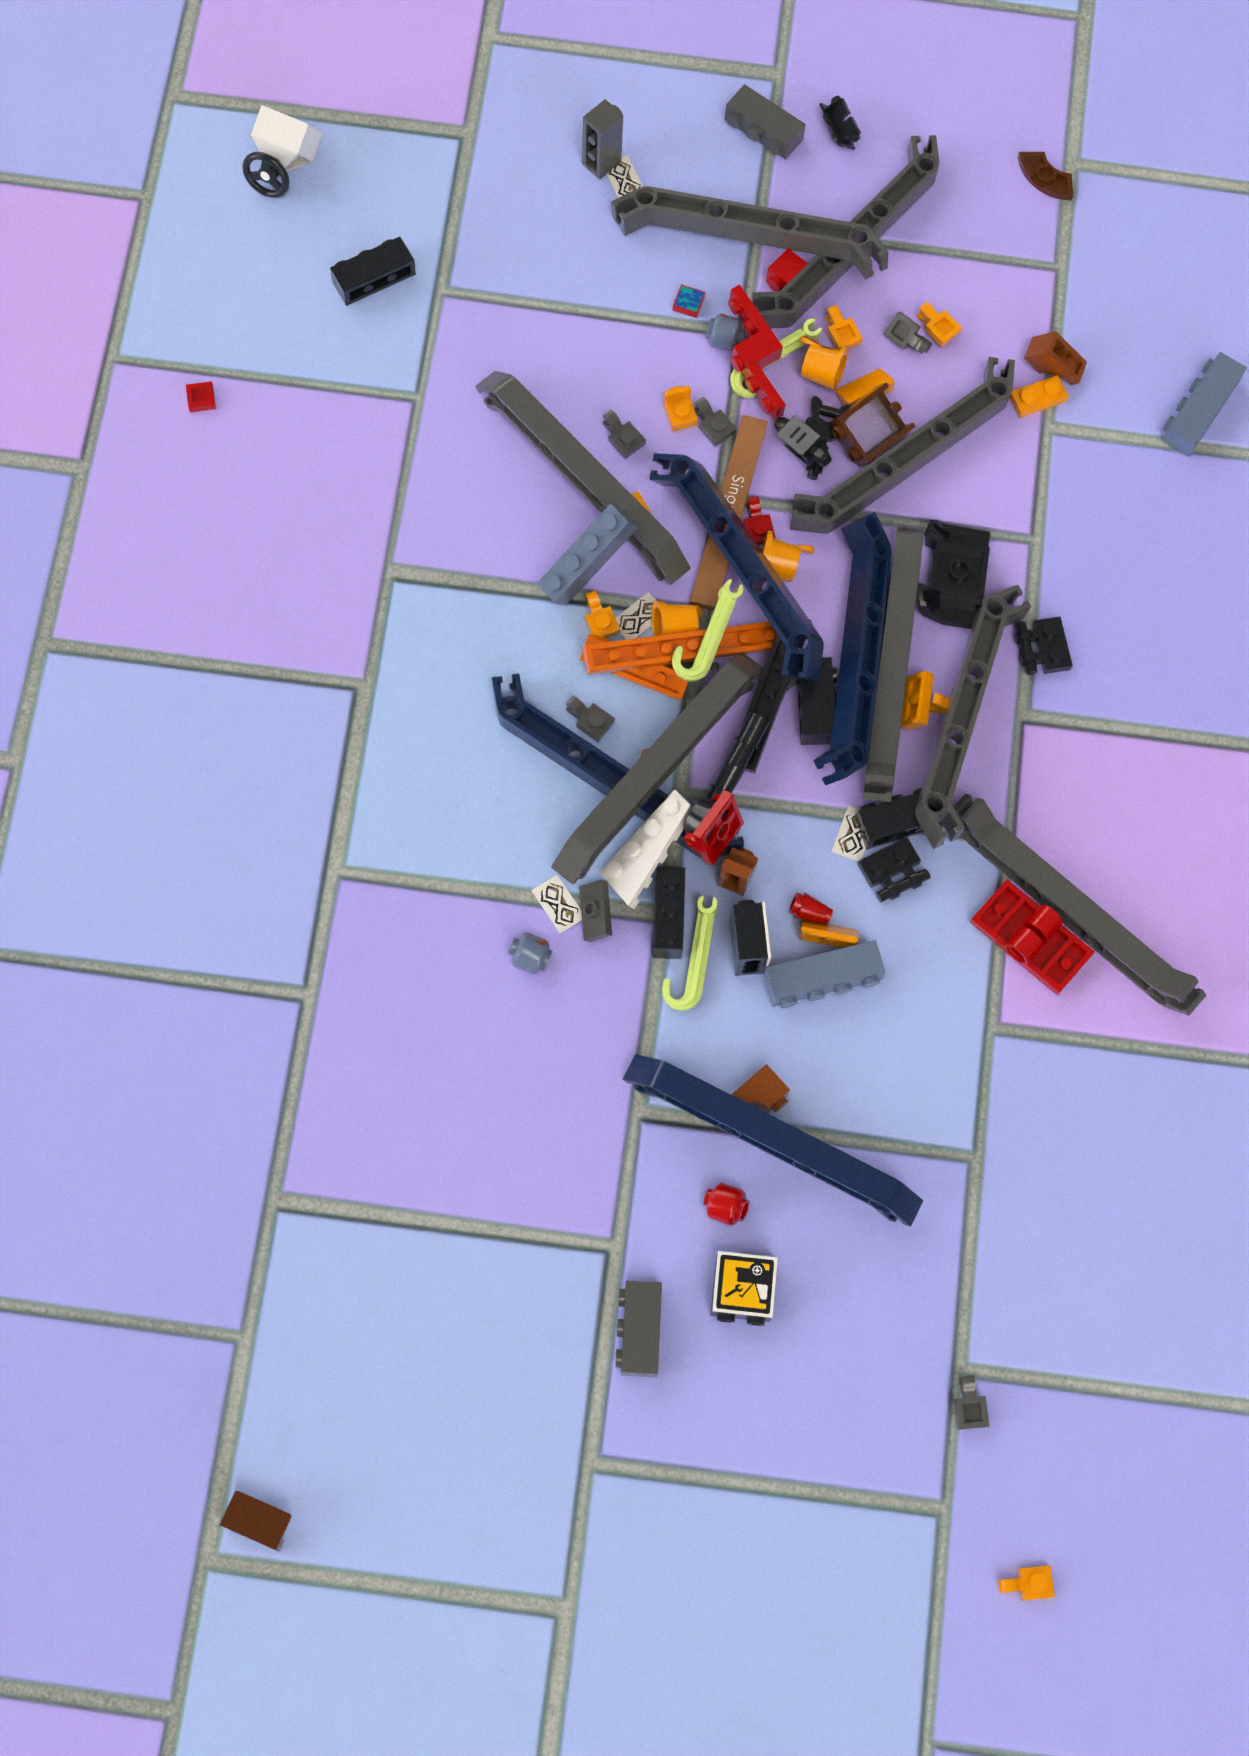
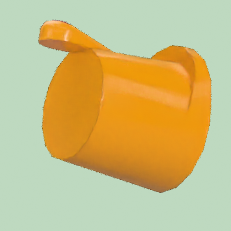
M805 335L801 336L800 342L810 344L802 365L801 377L835 391L846 366L849 346L845 345L841 350L825 347Z
M768 530L762 546V552L782 581L792 582L801 552L813 554L814 547L811 545L788 544L773 538L772 531Z
M654 601L651 610L653 635L659 636L698 631V618L702 615L701 607L698 605L666 604L663 601Z

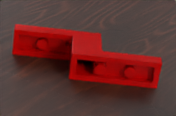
M739 284L730 290L728 305L734 315H739L743 321L744 330L750 337L733 346L731 364L737 372L743 374L749 391L756 393L760 399L763 411L766 414L770 413L775 421L784 415L786 404L762 369L781 358L783 346Z

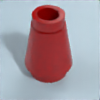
M796 892L789 908V914L794 915L795 919L824 923L826 925L829 923L833 913L832 908H829L805 892L803 894Z

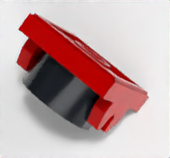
M724 790L721 795L715 794L712 801L702 798L692 807L685 822L686 835L684 839L687 841L686 845L701 854L704 862L711 866L715 864L744 824L733 794Z

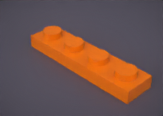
M590 633L585 645L612 641ZM582 652L580 661L585 662L584 655ZM670 664L610 672L680 701L684 698L689 681L683 680L676 674L673 665Z

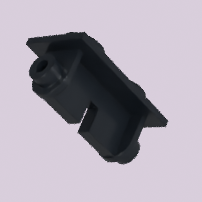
M840 96L833 97L829 106L820 103L819 105L824 113L822 115L823 119L834 133V141L840 147L856 149L853 143L860 139L861 131L853 117L850 116L844 120L851 114L844 98H840Z

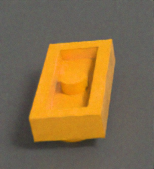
M1056 375L1013 390L1009 399L1018 417L1022 418L1065 403L1069 396L1059 376Z
M923 671L907 676L901 728L909 731L928 725L934 674Z

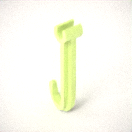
M815 319L806 320L802 328L779 341L783 346L780 359L806 345V343L800 342V338L803 335L816 342L818 341L822 328L812 332ZM733 369L730 376L732 390L743 398L757 397L756 393H751L743 387L742 383L745 381L743 374Z
M730 579L719 589L718 602L690 669H686L681 665L683 648L678 646L675 649L672 658L673 669L683 680L689 682L699 681L710 670L736 600L743 593L742 584L732 593L729 589L732 582Z
M703 895L697 901L698 915L684 996L681 999H674L671 996L670 979L666 978L663 981V998L672 1009L687 1011L694 1008L700 1002L714 919L718 913V903L715 897H713L710 908H704Z

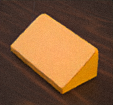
M879 368L836 389L835 393L843 406L847 404L852 406L876 386L887 382L889 385L883 391L884 394L893 391L895 381Z
M802 920L799 939L845 948L857 944L858 931Z

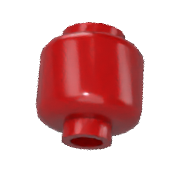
M719 1183L714 1189H708L703 1204L707 1206L709 1218L733 1226L738 1221L742 1222L745 1219L750 1202L746 1199L745 1191L725 1183Z

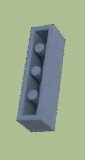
M1219 352L1215 360L1209 358L1201 371L1204 373L1202 379L1197 377L1189 389V392L1192 394L1189 398L1185 396L1182 398L1176 408V411L1179 413L1176 417L1170 416L1164 425L1163 430L1166 433L1162 442L1189 457L1240 382L1247 367L1222 352Z
M610 503L537 584L554 603L567 605L639 528V525L622 507Z
M874 940L768 966L764 971V979L772 1006L780 1005L781 1008H788L796 1005L799 1000L808 998L809 1001H816L824 998L825 994L836 992L837 995L845 994L852 991V987L863 985L864 988L873 987L880 983L886 971L877 942Z

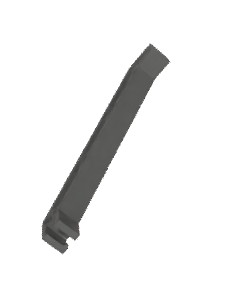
M929 135L927 146L923 148V154L918 152L917 144L921 142L920 136H911L907 151L909 164L850 222L868 226L880 239L933 186L939 168L936 135ZM816 255L781 291L753 292L751 301L770 329L790 327L854 264L848 260Z
M651 186L637 188L611 201L613 219L617 224L621 223L622 232L625 236L650 224L848 260L854 264L865 280L874 275L872 259L870 257L879 264L881 272L888 268V250L874 232L863 224Z
M989 357L984 370L982 385L825 496L795 493L790 530L828 534L1004 410L1007 407L1013 390L1015 360L1008 359L1004 370H1001V376L1003 377H995L993 369L995 364L998 365V358ZM936 432H941L945 436L938 435ZM879 473H886L888 476L884 477ZM800 511L811 514H797V512ZM824 513H825V514L830 515L831 517H830V518H824V517H822L820 514H824Z
M494 371L475 386L479 393L484 392L489 395V397L484 398L487 408L500 411L600 513L610 503L622 507L639 525V528L627 540L645 557L657 580L662 581L665 579L667 584L672 585L691 569L674 537L513 375Z
M897 525L870 754L865 773L863 799L891 802L925 527Z
M1019 585L986 597L973 621L915 808L916 819L933 849L942 846L948 834L950 835L948 838L952 842L958 839L965 829L951 801L1004 627L1023 620L1031 608L1028 600L1023 602L1021 606L1008 607L1007 603L1012 605L1019 596H1022L1023 592ZM949 739L954 740L957 744H953ZM928 805L934 807L937 812L932 811ZM939 822L942 823L946 831L943 832Z
M744 653L730 659L573 832L551 868L572 885L578 879H583L599 854L742 695L753 689L755 684L752 683V680L755 677H760L764 668Z
M964 794L953 806L965 826L961 836L972 848L1040 905L1044 904L1055 910L1067 928L1158 1004L1189 1016L1207 996L1203 989L1194 988L1199 983L1195 976L1171 967L999 823L984 799L976 798L972 801L971 795Z

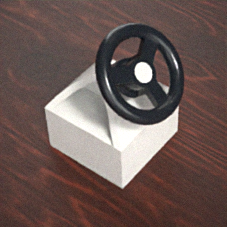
M261 105L251 133L260 152H252L245 157L242 164L245 179L254 190L264 196L271 198L283 196L288 191L290 184L287 171L314 161L324 132L310 124ZM254 160H262L260 169L251 172V163ZM279 175L281 177L282 184L277 180ZM256 180H262L266 183H269L276 190L265 188L262 185H260Z

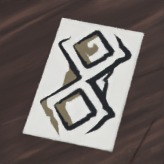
M628 155L623 156L621 162L607 173L618 198L637 188L643 187Z
M649 592L616 617L621 630L620 634L626 640L637 638L652 626L651 610L654 601L657 600Z
M848 805L831 852L859 861L862 859L866 848L855 820L860 809Z
M558 875L531 890L559 933L582 921L581 909Z

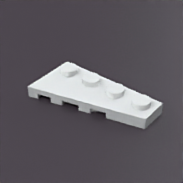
M676 790L665 799L599 872L632 909H635L639 903L637 897L642 889H647L653 878L650 876L658 863L663 864L668 856L667 849L672 841H677L684 830L686 819L693 807Z

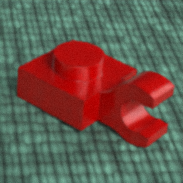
M759 497L748 498L746 506L749 518L743 520V524L758 546L763 545L768 530L772 531L773 538L776 539L770 514H761Z

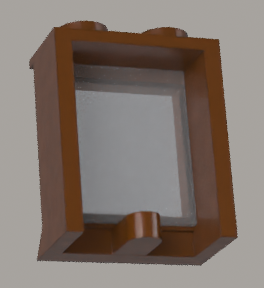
M887 382L876 386L872 391L829 422L832 427V434L838 441L843 443L847 449L846 454L848 458L858 466L868 464L916 427L913 422L904 424L898 415V412L902 410L901 405L897 401L890 403L883 391L889 387Z

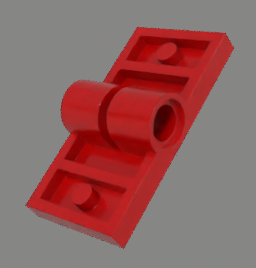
M1008 879L1005 880L970 920L973 926L1057 996L1095 953L1094 950L1062 925L1063 920L1055 910L1044 904L1039 906Z

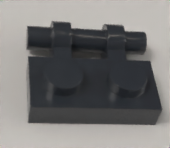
M1061 616L1034 620L1032 624L1033 631L1027 629L1025 621L1015 624L1017 630L1015 638L1021 647V663L1026 667L1027 675L1036 674L1038 672L1036 665L1042 664L1044 674L1071 670L1073 665ZM1031 643H1037L1039 653L1033 652Z
M908 837L859 860L857 864L870 888L878 884L882 885L883 890L876 893L879 902L888 899L894 900L900 897V893L910 888L916 889L922 886V882L931 878L926 868L919 872L914 871L913 867L919 865L921 859ZM901 873L904 874L905 879L897 883L892 882L891 878Z

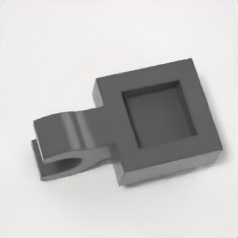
M901 311L897 312L883 333L902 349H907L910 344L921 354L923 352L927 353L933 345L928 339L917 334L921 326Z
M704 397L695 402L697 407L694 410L697 416L702 419V422L699 423V429L714 447L736 433L737 428L721 409L714 413L711 405Z
M612 409L603 415L605 420L602 423L612 433L609 435L608 441L624 459H627L646 444V439L630 421L622 425L619 417Z
M572 696L566 704L568 706L566 711L579 719L576 727L598 743L615 723L613 716L594 703L588 709L581 700Z
M974 1375L959 1377L963 1398L954 1399L957 1429L990 1427L986 1396L977 1397Z

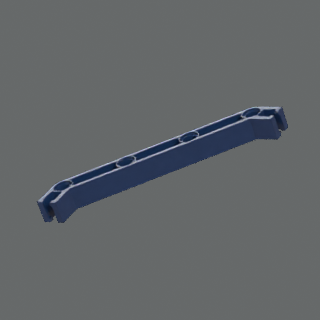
M654 453L653 461L662 465V469H669L670 467V474L659 475L657 470H651L649 480L661 486L679 488L785 644L786 649L781 675L793 680H802L804 678L812 682H818L824 642L707 470L700 462L686 455ZM728 523L727 529L723 532L724 526ZM767 581V586L763 590V584ZM806 639H808V644L806 648L803 649V643ZM804 658V660H803V671H802V672H799V671H800V667H801V663H802V659Z
M876 512L841 528L853 557L830 750L813 760L817 769L823 768L824 764L830 762L835 768L834 773L822 778L825 785L847 778L865 766L869 760L892 553L890 542Z
M519 673L512 674V683H509L511 690L516 689L515 696L502 697L501 683H503L502 676L492 677L497 717L504 729L606 796L630 770L525 701ZM509 709H515L518 711V713L514 716H509L505 714V712ZM573 751H578L582 756L580 758H572L569 754ZM658 788L635 815L646 821L669 795ZM684 828L679 838L675 842H677L678 844H680L696 856L702 858L701 854L695 852L693 849L686 845L687 841L684 839V836L686 835ZM743 836L738 837L737 840H731L721 856L729 855L732 847L738 850L743 848Z
M635 1054L622 1078L628 1084H635L634 1089L639 1093L660 1098L872 1206L889 1221L896 1222L898 1218L904 1225L911 1227L923 1203V1200L896 1178L663 1060Z

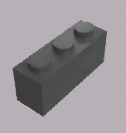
M745 84L726 104L725 120L730 126L738 128L747 134L750 139L758 141L767 147L770 152L781 156L785 160L804 139L806 126L804 122Z
M606 99L583 117L582 165L598 179L604 177L622 159L623 113L619 107L612 105Z
M626 1281L625 1289L619 1288L618 1307H624V1319H618L617 1337H623L622 1349H616L615 1367L621 1368V1376L657 1378L662 1296L661 1282Z

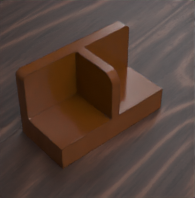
M235 1491L220 1526L279 1552L284 1543L283 1535L292 1516L247 1494Z

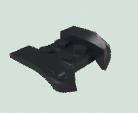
M931 519L924 533L925 546L934 548L930 587L923 583H918L922 614L942 625L971 629L975 615L981 607L984 598L990 550V532L958 527Z

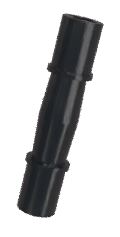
M749 713L738 736L735 737L736 743L724 761L715 784H711V789L706 796L707 799L712 801L715 794L721 795L724 790L730 793L733 792L748 765L753 751L758 749L757 746L770 723L768 720L755 713Z

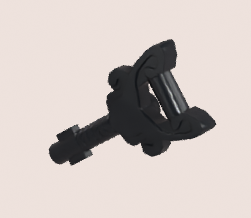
M813 396L810 403L811 417L806 419L805 424L818 433L826 444L827 442H833L836 438L832 434L831 425L829 422L821 419L819 415L835 419L851 405L847 404L838 409L823 405L819 397ZM815 463L810 468L807 465V478L817 480L818 474H822L823 466Z

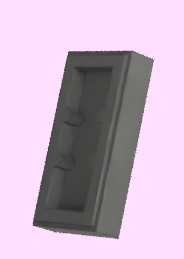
M601 879L579 886L584 941L593 942L612 936L608 881Z

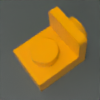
M675 386L664 392L663 406L672 432L698 426V418L690 398V386Z

